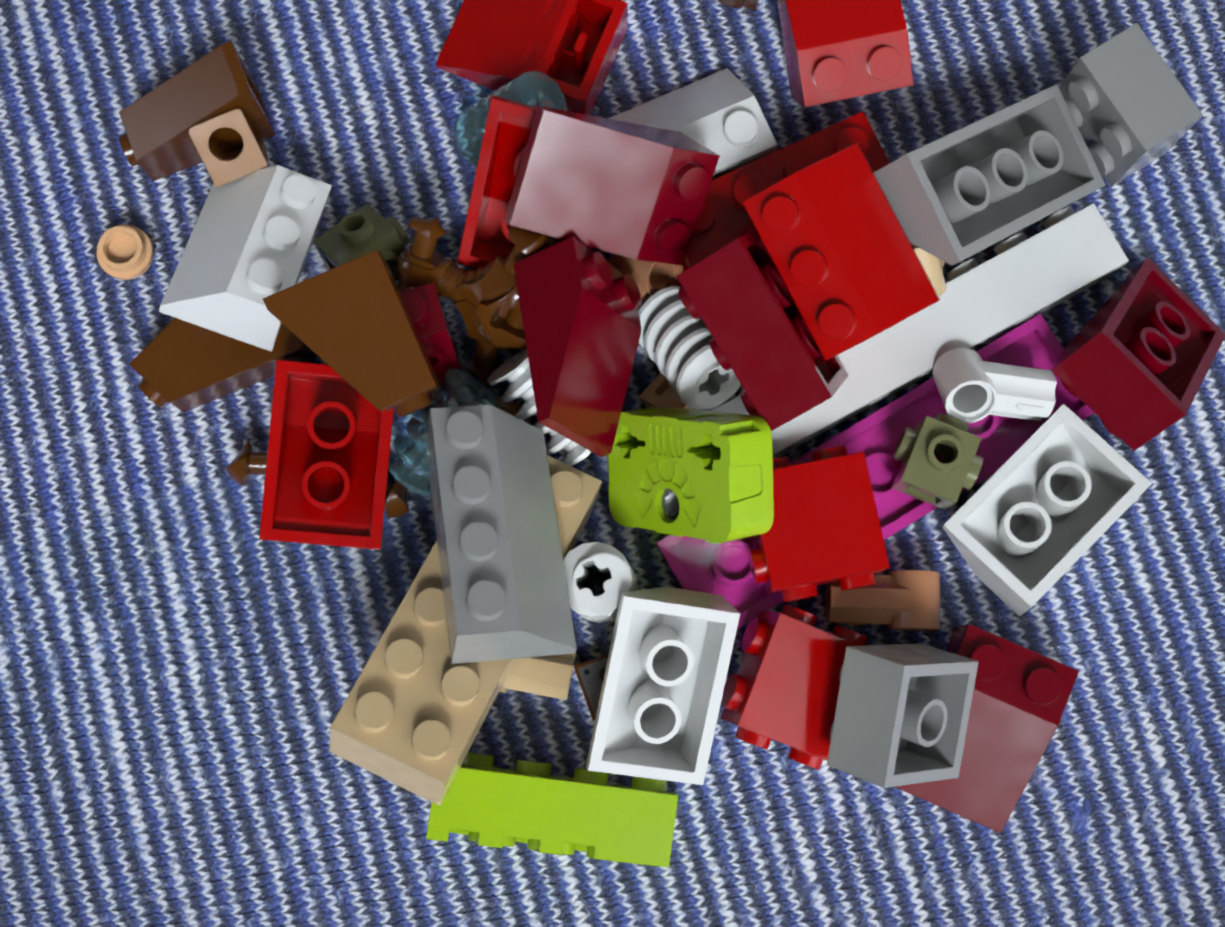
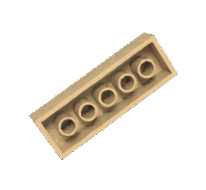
M547 455L562 557L564 559L567 553L574 548L593 511L602 481ZM437 540L330 727L329 752L441 806L516 659L451 664Z

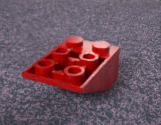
M464 0L435 65L438 69L536 107L542 106L591 115L627 32L628 3L622 0Z

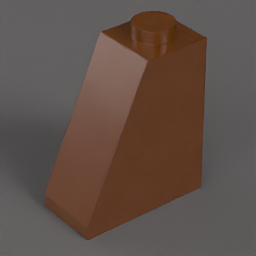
M232 41L219 45L119 112L126 133L118 136L122 150L129 164L132 167L140 165L152 181L203 163L189 135V127L234 107L242 109L256 140H264L275 136L258 87ZM219 128L209 138V147L217 156L243 146L241 135L231 128Z
M378 250L263 298L267 310L379 411L388 412L395 409L398 417L401 418L433 404L429 394L441 389V386L386 259Z
M174 318L129 365L143 377L136 386L157 406L162 409L169 402L182 412H187L275 376L276 360L300 362L304 358H310L311 360L316 353L283 324L271 352Z

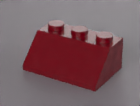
M756 229L735 239L677 275L678 280L683 286L679 289V296L683 305L694 319L702 318L713 337L709 341L713 355L723 369L726 371L733 370L744 388L740 391V396L747 412L750 415L762 417L768 423L771 431L833 397L849 376L837 355L825 361Z

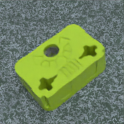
M668 406L621 412L612 452L608 454L609 508L613 519L619 525L654 530L657 533L678 537H692L716 544L765 534L770 530L774 518L773 445L771 429L762 417Z

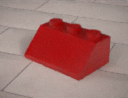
M859 143L789 175L742 202L825 361L883 332L940 300Z

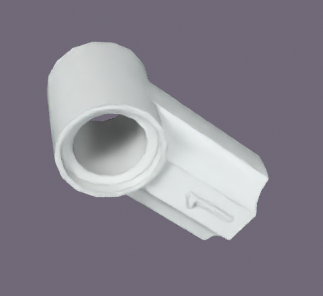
M955 348L945 352L937 359L933 366L932 375L947 414L965 423L977 422L988 415L1041 421L1043 417H1050L1056 403L1055 388L1057 380L1051 370L985 362L977 352L968 348Z

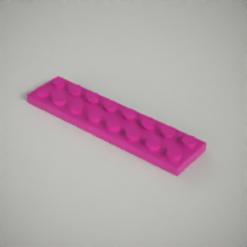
M1038 314L978 350L977 353L985 362L1052 371L1064 349L1042 315ZM1053 372L1057 380L1055 388L1056 403L1050 417L1063 404L1081 420L1094 414L1079 397L1073 396L1064 388L1060 378ZM931 378L790 463L792 466L813 462V452L837 446H846L847 454L864 452L884 540L938 508L891 488L901 464L900 461L893 459V454L905 427L915 429V426L926 415L935 418L936 414L948 415L934 378ZM988 415L977 422L967 423L969 425L967 432L982 438L975 455L983 457V463L974 485L993 475L1049 418L1043 417L1041 421ZM934 454L936 459L941 462L940 458ZM962 488L961 493L965 492L968 489ZM669 535L656 543L657 549L682 589L722 595L740 613L737 629L758 617L761 610L768 611L783 602L781 592L767 595L765 583L755 584L748 549L757 547L755 536L716 544L692 537Z

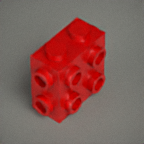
M846 446L831 447L813 452V462L792 466L790 465L789 457L773 459V524L765 534L755 536L757 547L748 549L755 584L764 582L767 595L781 592L783 602H791L818 596L816 585L839 581L841 591L867 587L876 584L874 574L881 573L890 568L864 452L847 454Z
M784 604L781 613L761 610L758 619L754 618L751 620L743 635L741 648L745 654L737 674L733 673L725 683L721 706L724 709L720 719L738 726L735 738L768 750L771 739L790 746L787 758L820 770L823 759L828 761L831 742L830 730L835 718L840 688V670L844 663L846 647L865 646L868 638L840 626H835L832 634L814 627L817 619L815 615Z

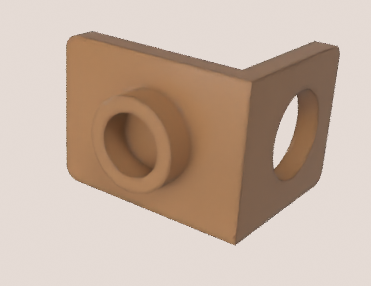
M234 107L189 127V135L216 188L254 173L259 169L268 167L266 144L263 139L256 140L241 108ZM226 127L237 131L243 139L242 147L220 156L215 155L211 151L209 138L215 130Z

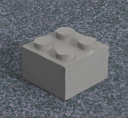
M1135 23L1080 57L1059 86L1101 176L1106 179L1111 188L1166 154L1203 116L1138 23Z
M921 643L847 646L844 663L840 670V688L835 718L830 730L831 742L827 766L883 788L959 778L979 661Z

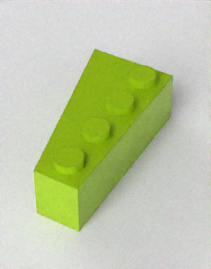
M468 752L441 806L431 802L426 839L448 842L449 833L468 835V840L476 842V845L496 848H502L503 846L514 847L516 842L527 843L528 849L539 853L574 855L575 850L587 852L586 857L592 859L669 868L678 794L666 791V780L632 776L631 786L608 783L609 773L588 771L587 768L575 767L573 778L550 775L552 764L517 759L516 770L493 767L494 756Z

